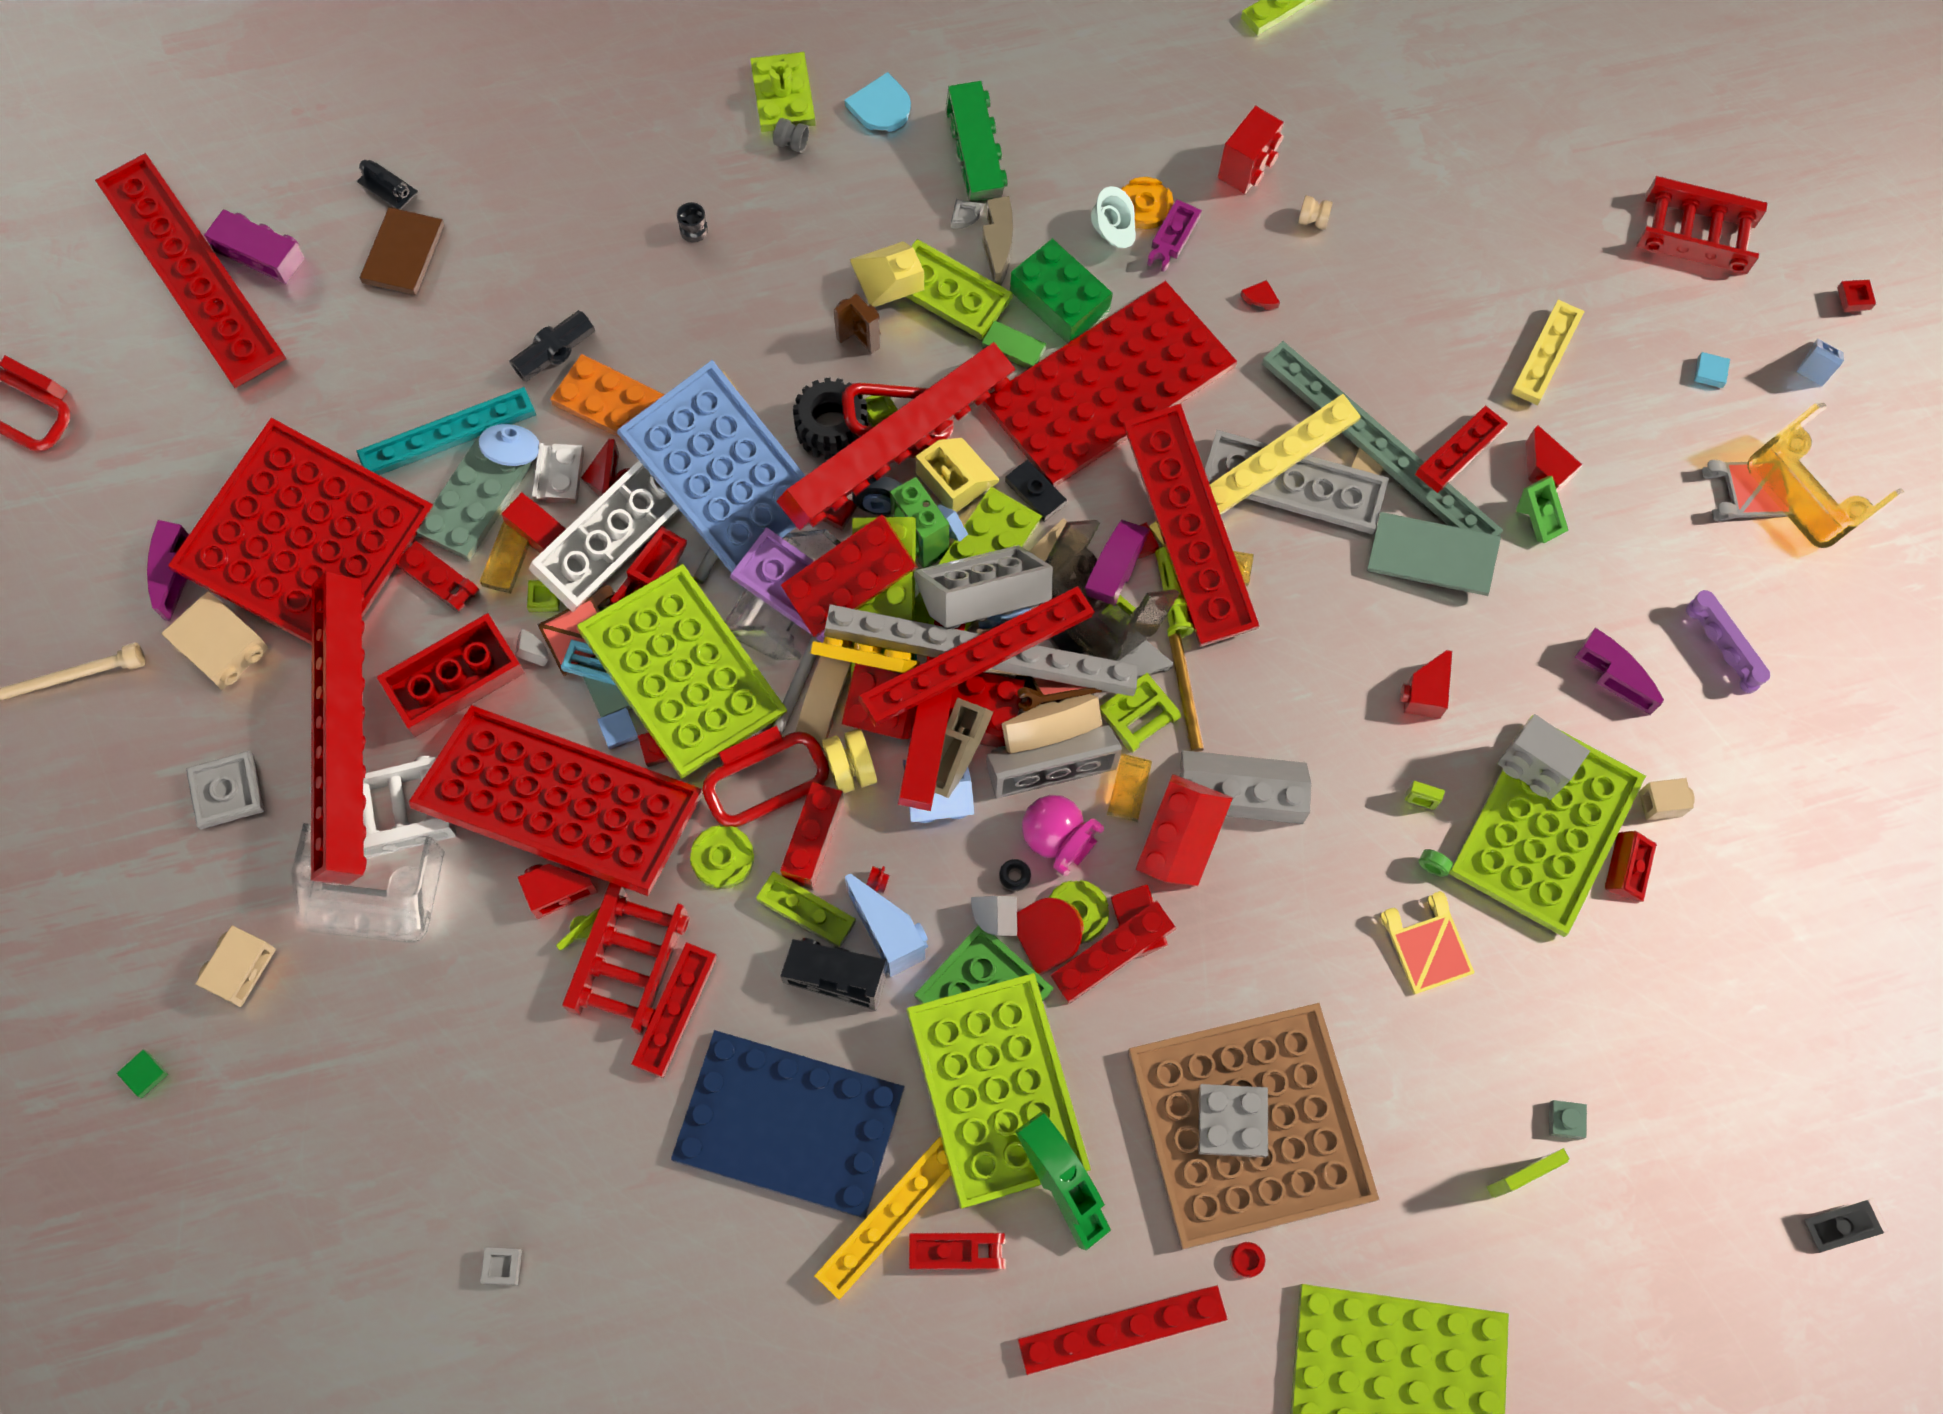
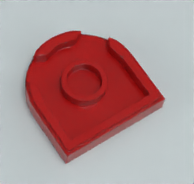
M1043 898L1017 912V936L1035 972L1039 975L1068 960L1078 951L1084 931V924L1080 913L1072 904L1058 898Z

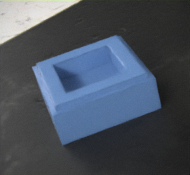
M627 708L597 719L609 750L638 739Z

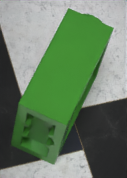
M914 477L890 491L891 517L916 518L915 558L922 568H926L941 560L949 549V522L917 477ZM927 502L930 505L928 507H924L923 503Z

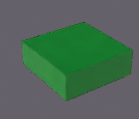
M144 1049L116 1073L139 1098H143L168 1075L153 1056Z

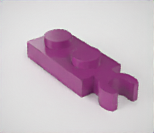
M1176 199L1152 241L1151 248L1154 250L1149 253L1147 265L1151 266L1154 260L1159 259L1163 262L1161 271L1165 272L1169 266L1170 256L1175 259L1178 258L1200 219L1202 210Z

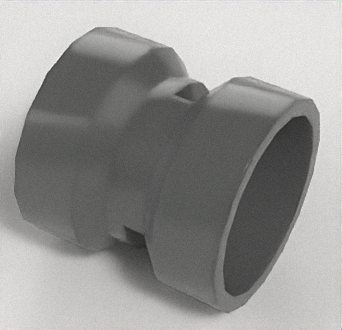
M780 118L774 131V145L783 148L791 146L793 151L802 153L807 145L809 126L801 123L795 126L790 120Z

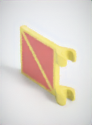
M1442 891L1433 893L1427 898L1429 907L1436 916L1435 918L1403 928L1399 912L1396 908L1387 909L1380 915L1385 928L1390 934L1414 995L1475 973L1450 914L1446 895Z

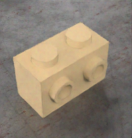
M231 925L228 932L223 933L216 945L217 950L210 961H207L201 967L198 974L199 979L195 984L241 1008L276 951V948L266 941Z

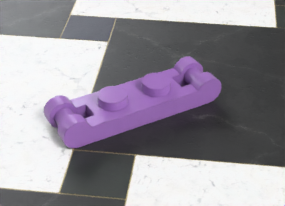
M1708 590L1700 591L1687 605V614L1700 621L1705 628L1708 638L1714 641L1723 653L1726 663L1737 672L1741 678V689L1746 693H1754L1770 679L1769 669L1714 594Z

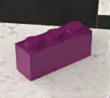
M223 209L204 234L214 252L284 284L288 283L305 259L299 248V243L293 237L286 234L284 236L277 234L267 225L262 223L259 225L255 224L238 212L233 214Z

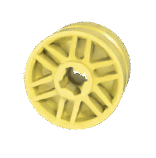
M855 729L844 734L846 749H844L837 735L822 740L834 784L837 790L843 791V794L855 790L854 776H856L862 788L877 783L873 762L861 729Z

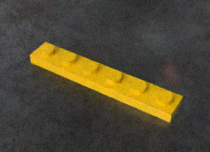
M940 1136L814 1275L838 1300L844 1296L951 1176Z

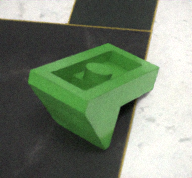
M1547 476L1524 488L1516 511L1530 516L1537 542L1546 543L1569 531L1552 476Z

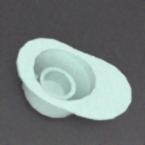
M1109 186L1102 189L1098 194L1096 205L1092 208L1091 222L1101 237L1117 248H1128L1132 246L1136 236L1134 205L1125 191L1118 187Z

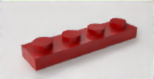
M1485 405L1418 468L1415 475L1439 493L1504 431L1508 423Z
M1156 900L1050 976L1068 1003H1072L1177 928Z
M686 942L631 1063L633 1067L664 1078L716 962L717 955L715 953Z

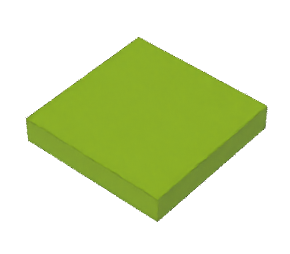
M1564 1148L1486 1187L1492 1197L1502 1196L1568 1163L1570 1158Z

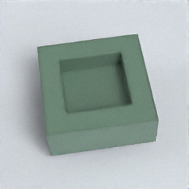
M1557 1100L1549 1102V1135L1574 1139L1587 1138V1104Z

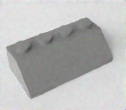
M1019 545L914 570V578L930 617L945 628H957L963 623L984 621L987 617L998 614H1011L1014 610L1025 607H1037L1040 603L1052 599L1053 567Z
M1107 725L1074 738L1032 750L1010 754L1006 751V746L993 749L990 754H987L986 765L994 795L997 799L1116 770L1122 748L1112 729Z
M1184 750L1181 752L1180 777L1233 797L1226 815L1227 817L1304 824L1310 814L1311 779L1307 763Z

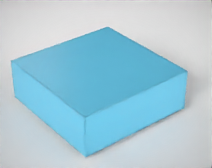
M1701 352L1697 360L1694 381L1723 388L1727 382L1730 359Z

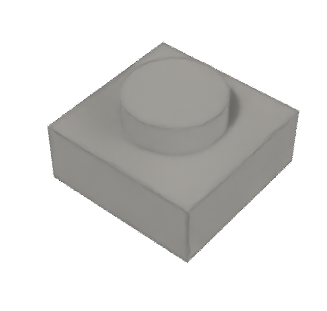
M485 1247L480 1283L518 1286L522 1250Z

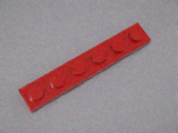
M1218 1285L1024 1337L1018 1339V1344L1026 1375L1223 1322L1228 1319Z

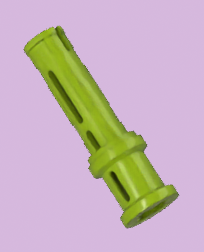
M1162 547L1155 551V556L1165 597L1162 610L1164 614H1167L1169 624L1167 635L1181 634V638L1191 635L1195 629L1193 624L1190 623L1186 602L1180 591L1166 547Z

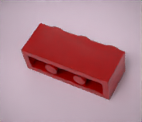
M812 782L780 869L783 877L799 886L814 889L844 805L843 791Z

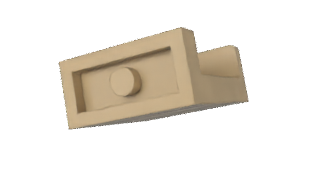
M207 591L161 633L221 690L235 683L240 674L250 664L260 660L264 651L268 648L265 642L210 591Z

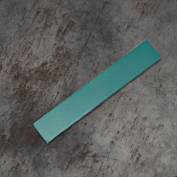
M525 387L356 450L363 467L378 475H382L476 439L489 427L500 424H515L536 416V413Z

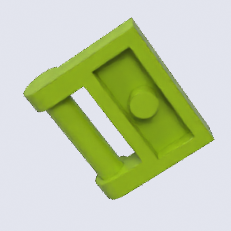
M1148 673L1137 679V689L1134 697L1116 694L1100 706L1101 716L1131 753L1139 749L1140 743L1169 722L1174 723L1181 718L1178 708ZM1159 705L1163 712L1132 734L1127 727Z

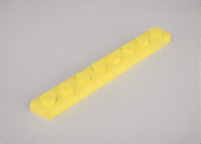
M1344 394L1340 395L1211 483L1210 487L1220 515L1358 422L1361 416ZM1155 521L1149 528L1161 547H1165L1157 521Z

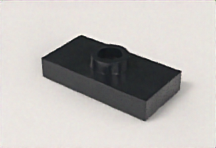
M1028 459L1005 476V482L1033 511L1042 515L1041 519L1044 522L1067 504V499Z

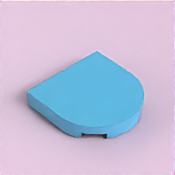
M887 72L845 99V107L869 130L877 129L892 132L901 128L908 121L911 101L906 90Z

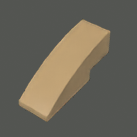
M1088 694L1071 697L1059 703L1048 701L1002 723L1006 751L1011 754L1062 742L1102 726V719L1097 696Z

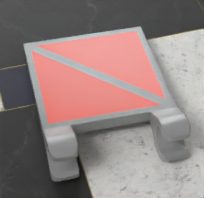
M1710 460L1707 464L1708 467L1702 468L1705 479L1725 476L1731 498V503L1721 502L1718 504V509L1712 510L1715 521H1725L1733 518L1786 517L1794 514L1781 461L1723 462L1721 460Z

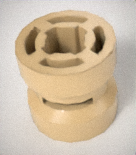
M1305 195L1298 224L1307 225L1315 222L1317 228L1325 230L1333 202L1323 200L1318 204L1314 197Z

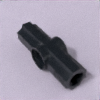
M578 310L556 327L548 326L541 329L535 335L533 344L509 360L517 375L527 382L550 364L556 366L565 362L571 355L572 348L594 333L595 328L588 317Z

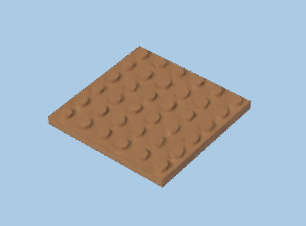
M1320 1003L1129 1048V1057L1181 1250L1380 1200ZM1200 1084L1268 1088V1157L1198 1154Z

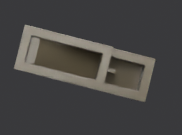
M1009 196L987 200L986 217L989 225H983L982 244L992 281L1002 286L1007 274L1011 258L1013 216Z
M957 698L947 723L934 793L946 798L950 797L968 768L987 729L993 711Z

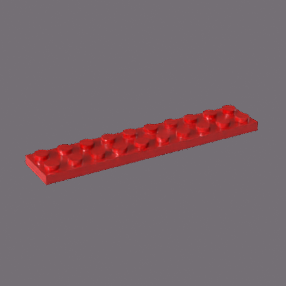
M146 153L95 179L234 388L239 387L287 359Z

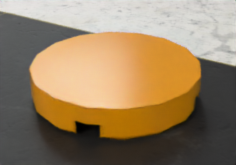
M1138 177L1130 180L1129 184L1121 188L1130 197L1134 205L1135 228L1146 230L1157 228L1163 224L1174 203L1172 192L1168 187L1163 186L1162 182L1156 178Z

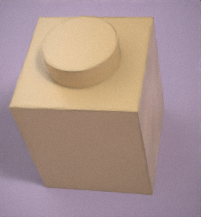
M1687 778L1649 782L1639 791L1646 821L1683 817L1694 808L1695 796L1693 790L1688 786Z

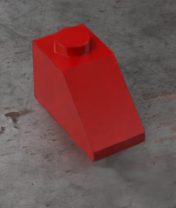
M1539 425L1533 429L1526 441L1528 480L1534 484L1547 476H1552L1558 492L1574 478L1582 463Z
M1444 651L1413 673L1407 684L1403 683L1400 692V702H1404L1403 713L1441 719L1448 709L1453 651Z
M551 864L533 865L524 871L525 874L518 876L530 910L537 919L598 893L590 878Z

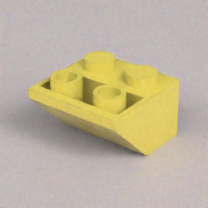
M963 438L938 440L915 456L916 474L945 507L956 512L999 482V478Z

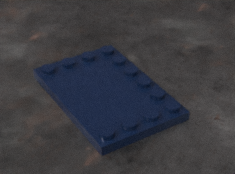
M714 1030L671 1160L865 1219L905 1086Z

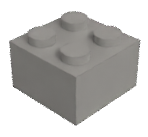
M1534 714L1514 738L1497 764L1503 767L1504 772L1509 776L1521 779L1528 784L1534 793L1551 800L1572 779L1590 750Z

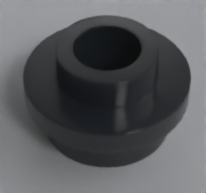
M1019 859L1006 861L999 871L1001 884L1010 891L1023 890L1028 886L1031 879L1029 866ZM1016 871L1021 875V878L1013 881L1010 879L1009 874Z

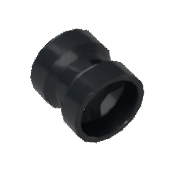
M694 202L681 205L677 211V221L682 238L692 243L703 240L708 233L703 207Z

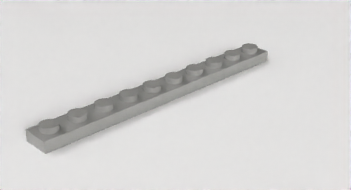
M835 605L829 606L824 636L934 658L981 635ZM1035 645L990 668L1133 697L1137 689L1138 665Z

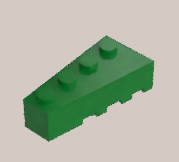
M982 81L948 86L945 108L947 118L950 117L951 121L950 130L952 138L958 137L956 139V153L958 161H964L961 171L970 202L1001 198L1004 187L1008 186L1005 169L1001 170L999 160H1002L1001 147L999 143H995L993 134H996L994 117H989L987 108L990 107V96L988 90H983Z

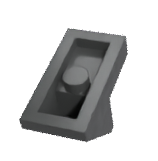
M1873 1197L1850 1205L1846 1204L1804 1220L1819 1253L1889 1231Z

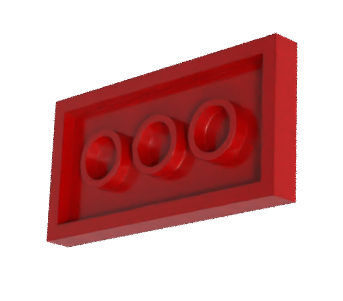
M881 514L783 582L781 587L813 637H818L825 631L830 605L857 610L917 569L918 566L885 515Z

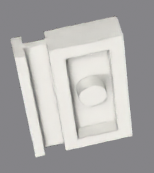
M539 443L532 491L534 502L547 500L550 503L577 504L584 457L582 445L553 444V446H547L544 443Z

